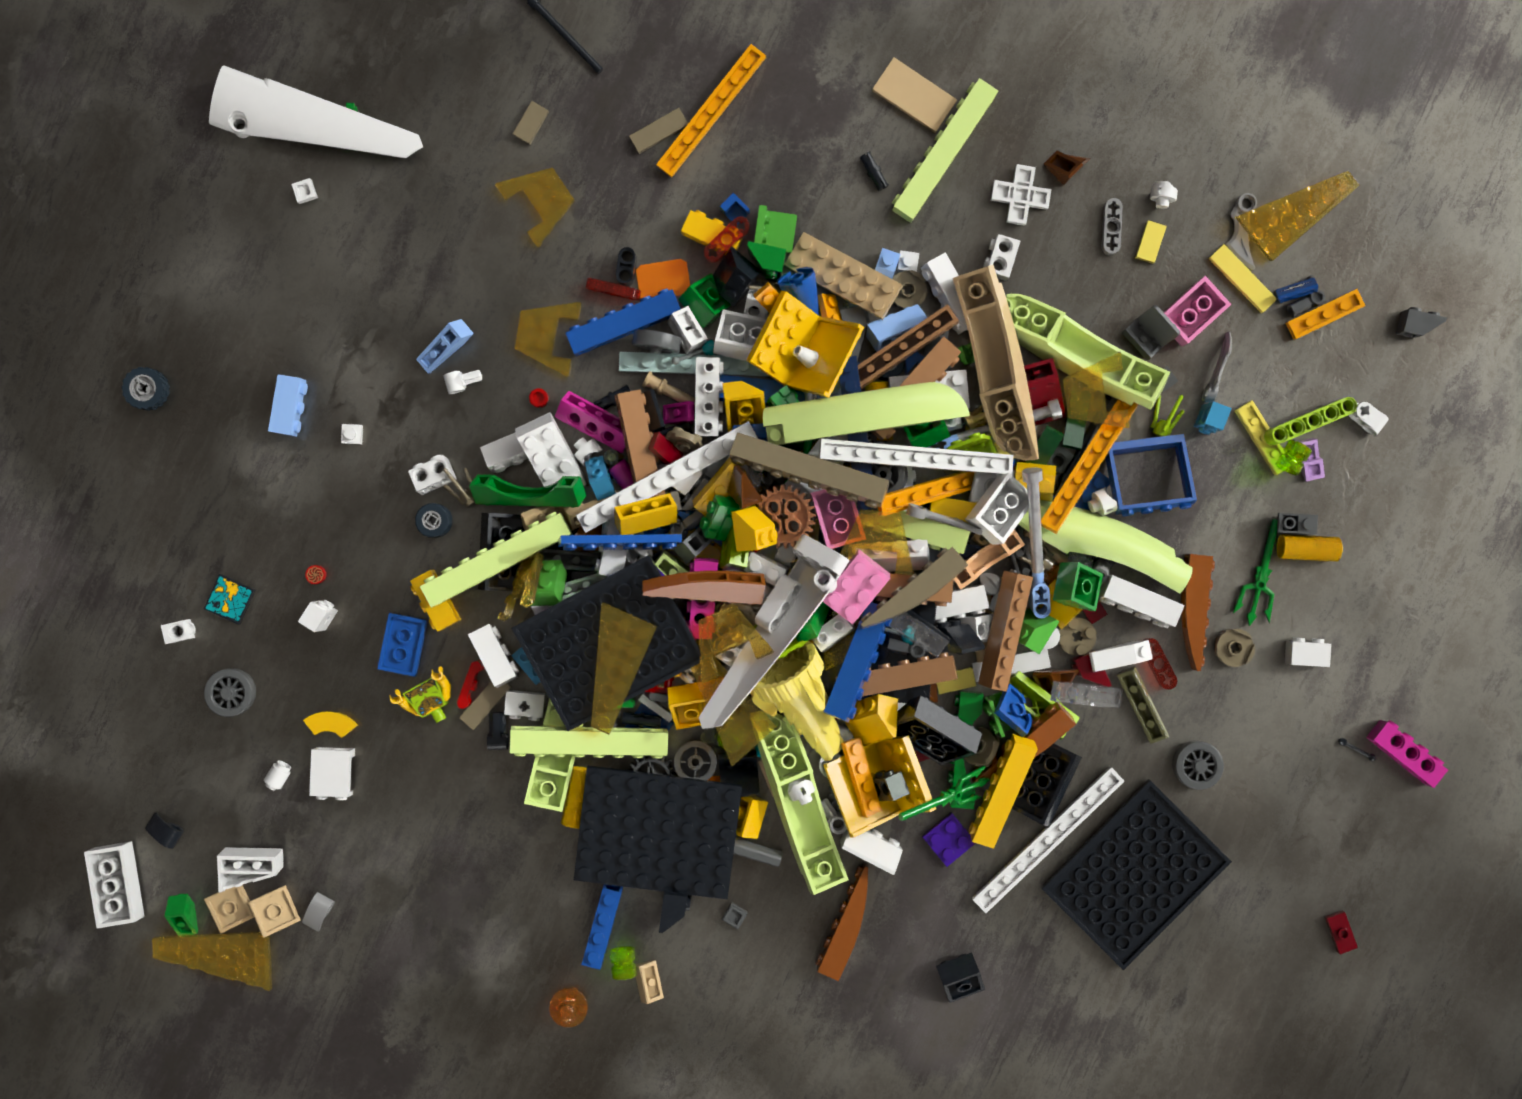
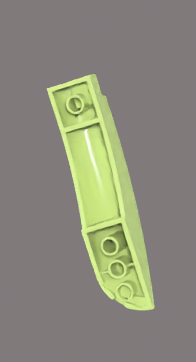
M1006 295L1018 343L1043 360L1053 358L1056 368L1103 393L1130 405H1133L1135 402L1150 410L1152 409L1168 380L1169 371L1115 347L1079 325L1059 309L1026 295Z
M925 382L766 407L763 411V427H766L768 442L784 445L967 417L970 414L964 399L955 390L941 383Z
M1040 500L1041 519L1052 502ZM1074 507L1057 534L1041 526L1042 540L1066 554L1069 552L1087 554L1129 566L1178 593L1184 590L1192 575V567L1176 557L1175 550L1170 546L1128 524L1107 516H1101L1096 512L1092 513L1089 510ZM1027 511L1018 524L1030 532L1029 513Z
M549 698L543 726L565 727ZM546 754L543 757L535 756L524 804L560 812L563 811L575 760L573 754H565L564 757H555L554 754Z
M764 711L749 713L779 815L809 892L815 895L849 880L831 834L816 787L813 770L799 733L793 724H789L786 717L778 713L774 717H771ZM799 778L812 781L815 791L811 793L813 800L804 805H801L799 800L792 801L788 794L789 784Z

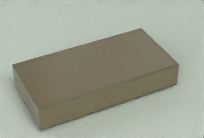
M531 101L513 135L531 145L549 111Z

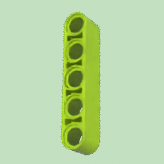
M1352 397L1336 400L1268 429L1264 434V439L1269 445L1284 443L1354 413L1357 410V402ZM1343 403L1346 405V411L1343 409ZM1326 410L1329 412V418L1326 416ZM1309 417L1313 421L1312 425L1309 423ZM1292 424H1293V425L1295 426V428H1296V431H1295V432L1292 431V428H1291ZM1275 432L1279 435L1278 440L1274 436Z

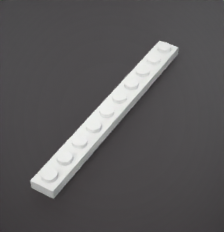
M746 422L577 514L576 517L585 533L614 518V507L648 499L730 454L737 432L758 439L751 424Z
M820 439L819 458L823 460L990 474L1010 473L1012 475L1013 455L830 439Z
M1112 767L1107 768L1051 822L1050 826L1044 828L972 897V900L987 913L1125 781Z

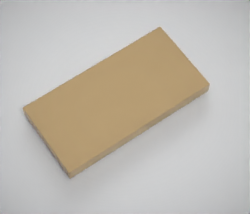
M895 57L872 89L874 93L934 133L937 132L957 102L956 98Z

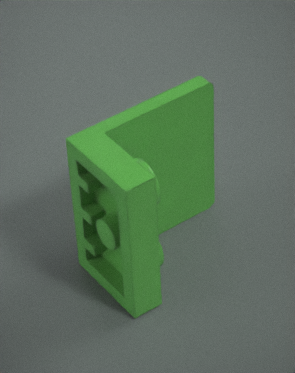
M759 205L754 243L786 249V253H791L797 215L767 211V206Z
M1001 691L983 697V710L985 714L990 716L991 721H988L991 731L1003 738L1005 737L1004 732L1012 728L994 713L1002 695Z

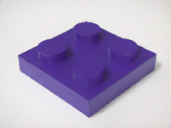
M952 812L922 835L946 867L976 844L972 842L971 835Z

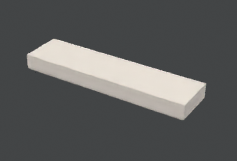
M1043 649L1040 654L1034 651L1015 654L1011 675H1014L1017 671L1025 673L1050 668L1048 650ZM983 662L971 663L976 682L979 681Z

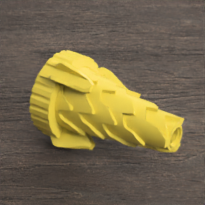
M808 641L802 647L796 648L785 657L776 660L750 692L751 700L771 717L776 716L777 711L783 712L789 724L794 725L799 735L804 736L812 749H815L825 761H831L834 755L841 751V743L844 740L840 735L835 718L824 713L828 702V696L820 678L824 670V663L814 644Z

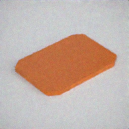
M682 259L644 264L636 269L641 299L646 296H651V298L657 296L659 291L667 288L668 290L673 289L675 296H681L690 286L687 262Z

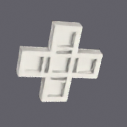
M1017 164L1015 166L1013 183L994 180L990 201L1009 204L1006 223L1025 226L1029 207L1043 210L1049 208L1052 189L1033 186L1036 167Z

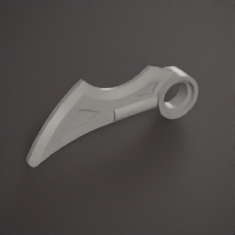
M1245 193L1238 197L1230 213L1234 221V233L1225 245L1246 267L1254 270L1255 265L1249 246L1250 212L1257 207V199L1253 194ZM1245 198L1251 202L1249 209L1242 206V200Z
M1229 331L1225 334L1221 353L1210 383H1207L1204 388L1202 401L1210 403L1217 397L1221 375L1232 351V337Z
M909 503L906 514L915 518H927L940 523H946L981 535L983 532L981 529L960 519L929 511L916 504Z

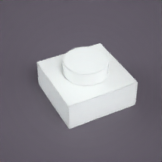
M310 178L292 184L296 200L299 204L318 198L313 181Z
M900 250L901 255L897 271L913 270L917 272L919 253Z
M342 424L341 443L362 444L363 425Z

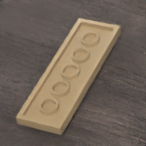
M805 232L801 235L784 264L786 268L797 273L796 269L812 267L816 274V284L882 320L903 287L897 281Z

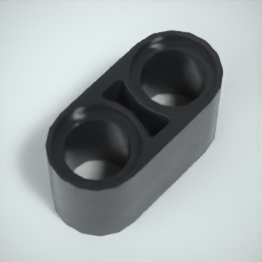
M624 247L619 251L616 278L619 284L624 287L631 286L634 283L637 256L634 250L629 247ZM627 253L633 255L629 262L623 260V256ZM624 272L630 274V278L626 281L620 279Z

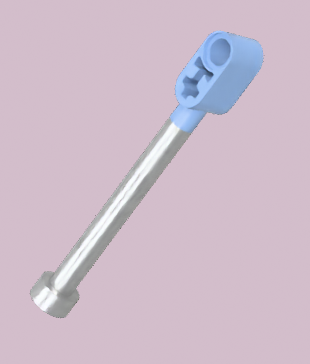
M1058 399L1047 401L1048 406L1032 410L1034 422L1051 417L1052 420L1063 417ZM986 424L951 435V437L942 440V442H946L944 449L951 446L953 441L962 439V441L968 440V436L980 432V434L985 433V435L990 436L989 425Z
M1033 467L1022 470L1023 482L1027 483L1033 577L1029 593V606L1036 617L1045 618L1050 614L1051 605L1050 590L1044 581L1039 493V482L1043 480V473L1041 468ZM1044 604L1041 609H1036L1038 605Z

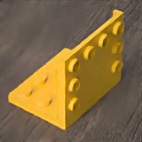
M781 290L746 360L783 386L787 385L788 388L829 398L864 327L859 323L821 317L787 291ZM797 345L818 352L819 357L814 366L806 368L793 355V350Z
M909 735L898 736L863 746L872 778L875 777V773L882 770L888 771L893 769L894 772L901 771L910 794L895 801H880L882 811L867 818L862 817L845 756L842 755L823 764L850 838H854L906 810L932 800ZM936 807L931 808L925 812H932L936 810Z

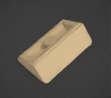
M656 960L633 965L641 1002L649 1004L664 998Z

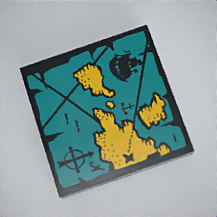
M219 574L204 606V610L239 625L245 616L256 589L223 574Z

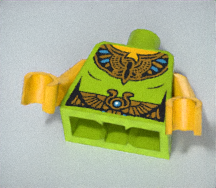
M440 666L438 667L439 673H435L431 669V678L403 693V696L396 689L395 694L397 697L389 695L391 703L398 704L415 716L423 718L431 714L435 722L438 723L446 718L441 707L449 704L451 684L443 674V668Z

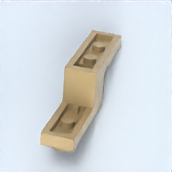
M607 498L599 501L595 499L585 504L581 503L579 507L575 508L535 507L521 513L523 528L526 531L529 529L528 526L536 521L542 523L546 521L545 517L556 512L557 514H563L571 530L577 529L581 524L576 515Z

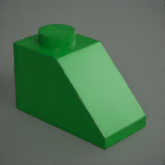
M188 894L169 896L164 917L177 935L198 934L195 904Z

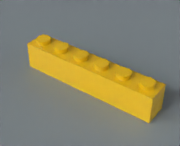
M1012 734L1011 739L1007 740L1003 757L999 758L997 763L998 769L991 776V785L984 792L983 803L977 808L974 823L970 824L969 834L971 835L972 842L994 849L1038 750L1034 740Z

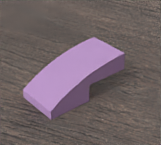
M1311 438L1297 441V455L1304 480L1310 481L1324 478L1323 459L1319 457L1317 439Z

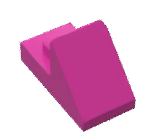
M685 401L663 405L664 424L677 425L684 422L693 424L694 402Z

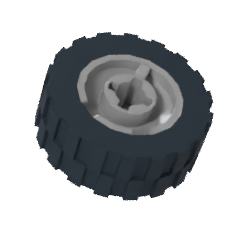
M138 367L137 369H132L123 379L122 394L126 402L130 403L131 406L150 411L151 409L155 410L163 406L170 393V386L167 378L157 370L148 367ZM147 385L146 392H144L143 388Z

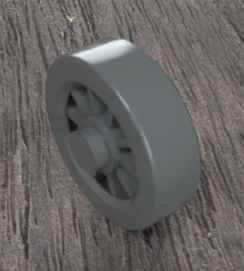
M635 330L632 345L640 349L649 350L651 353L677 354L680 352L682 339L676 335L659 331Z
M237 668L223 669L214 673L206 682L204 698L207 706L215 714L223 717H233L246 712L253 705L256 698V686L251 676L245 671ZM219 681L222 687L217 686L216 683ZM214 690L220 691V695L214 696ZM221 697L222 700L218 704L215 699Z
M1193 740L1182 744L1176 750L1172 760V768L1176 778L1182 784L1195 790H1204L1214 786L1220 780L1224 763L1220 752L1214 746L1203 741ZM1212 756L1214 761H1207ZM1215 765L1214 771L1207 769L1208 766ZM1205 771L1212 774L1208 779L1204 774ZM1199 774L1203 781H1198Z

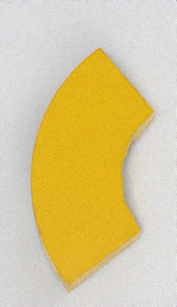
M330 711L319 712L303 720L314 735L330 731L336 733L341 738L358 726L347 715Z

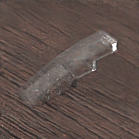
M906 612L893 618L889 626L937 658L949 642Z
M1053 681L1050 700L1054 702L1091 705L1094 707L1120 708L1123 689Z

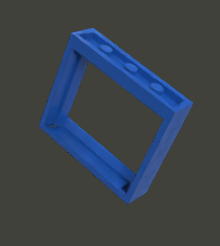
M1184 434L1115 442L1105 457L1112 498L1117 502L1118 506L1115 511L1116 515L1122 514L1125 517L1131 516L1135 512L1149 514L1153 510L1159 509L1161 512H1166L1175 507L1188 509L1197 501ZM1175 448L1185 498L1123 506L1113 455Z

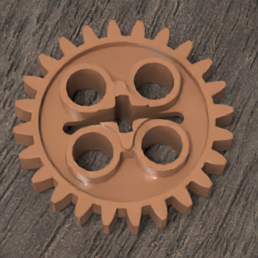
M782 484L780 489L778 486H773V491L767 489V495H760L763 501L757 503L760 506L758 509L773 523L775 521L780 526L777 532V548H780L782 544L785 549L789 548L790 544L794 547L802 534L809 536L807 532L814 531L810 525L817 523L812 520V517L817 516L816 513L811 511L815 506L809 505L812 498L805 499L807 492L800 494V487L793 491V485H789L786 488V485ZM792 501L797 503L796 511H793L790 507ZM773 502L778 504L777 512L772 510L771 505ZM782 514L788 515V519L782 518ZM793 521H796L799 525L797 531L793 530L791 526Z

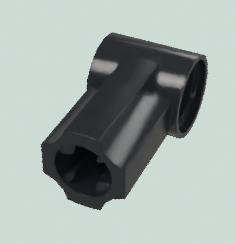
M504 712L489 713L488 750H508L509 735L506 729L507 723Z

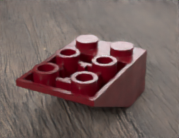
M1053 358L1024 366L1032 410L1048 406L1047 401L1058 399L1063 416L1058 419L1065 418L1066 414L1060 382ZM1048 417L1039 421H1035L1034 423L1035 426L1055 420H1052L1051 417Z

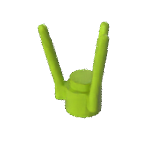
M1161 395L1157 398L1154 418L1150 426L1154 429L1153 434L1159 437L1171 434L1172 429L1185 412L1181 410L1174 421L1170 423L1183 399V395L1179 396L1167 420L1160 419L1159 422L1157 420Z

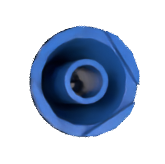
M812 267L796 269L797 273L791 275V272H788L778 279L779 288L782 291H787L819 315L816 274Z

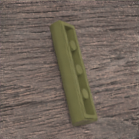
M1129 667L1119 672L1117 677L1150 744L1168 738L1169 734L1136 667Z

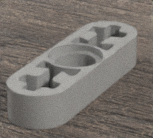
M1117 198L1109 199L1103 206L1101 249L1106 255H1114L1121 247L1123 206ZM1113 203L1117 209L1113 212V217L1107 218V216L1110 217L1112 215V209L1108 207ZM1108 222H1114L1117 225L1115 232H1110L1107 229ZM1106 235H1116V237L1112 239V245H1115L1112 251L1110 250V247H1107V244L1110 243L1111 237H1106Z

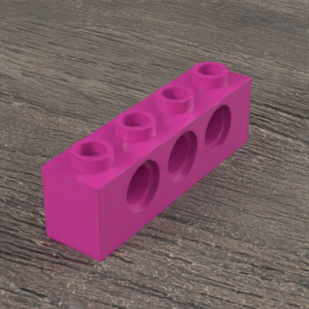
M571 391L565 394L560 401L555 417L612 449L623 453L626 447L619 417Z
M695 557L694 563L690 562V572L718 571V559ZM697 600L687 601V613H690V620H686L696 639L712 640L715 602L707 600L702 603ZM701 613L706 618L699 622L694 617L696 614Z
M1379 720L1366 738L1423 784L1435 788L1448 771L1443 766L1444 762L1436 756H1430L1428 754L1429 750L1424 746L1415 744L1412 736L1405 732L1401 733L1398 730L1399 726L1394 722ZM1395 736V743L1391 744V738ZM1410 748V754L1406 756V750ZM1425 760V766L1421 768V763Z

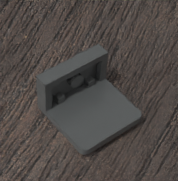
M1153 305L1135 319L1122 334L1148 361L1163 346L1175 339L1180 334V331L1158 306Z

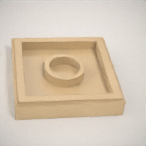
M243 885L226 889L223 892H217L204 899L220 934L254 918L248 903L250 899Z
M286 885L248 902L263 938L301 921Z

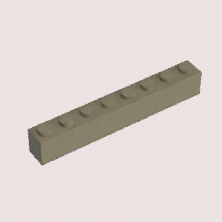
M738 432L729 454L733 463L744 466L746 464L759 472L765 470L777 478L784 476L796 484L806 483L812 489L819 490L821 488L834 496L840 494L846 496V499L852 502L859 500L865 502V505L871 508L882 507L889 487V480Z

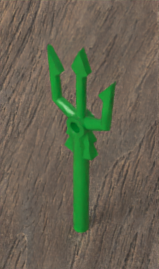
M1272 519L1261 566H1255L1257 574L1254 575L1255 581L1242 585L1233 613H1235L1243 606L1242 600L1246 590L1256 589L1251 611L1247 613L1248 626L1257 617L1255 611L1261 590L1269 595L1268 606L1264 612L1270 624L1275 594L1266 586V583L1270 579L1268 576L1273 571L1268 567L1277 536L1278 520Z
M982 766L961 777L956 787L948 789L947 792L941 791L939 797L898 815L900 821L909 819L938 805L944 807L953 800H956L958 805H962L982 798V796L972 793L970 797L961 799L964 792L978 786H984L990 781L989 778H979L977 782L963 788L962 785L964 781L974 776L977 777L986 766Z

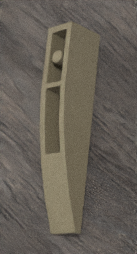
M953 547L949 550L944 548L937 555L938 559L934 563L929 561L922 567L924 571L921 574L917 575L915 573L907 580L908 585L903 589L900 586L892 592L893 597L889 601L884 599L876 606L878 609L873 614L867 613L861 619L863 623H861L860 627L865 629L886 622L915 608L940 591L966 569L968 564Z

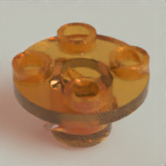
M574 987L562 989L551 999L549 1006L550 1015L562 1027H575L587 1015V999Z

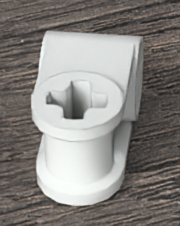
M1368 402L1357 403V410L1349 415L1366 432L1374 436L1378 435L1389 420L1385 414L1378 411Z

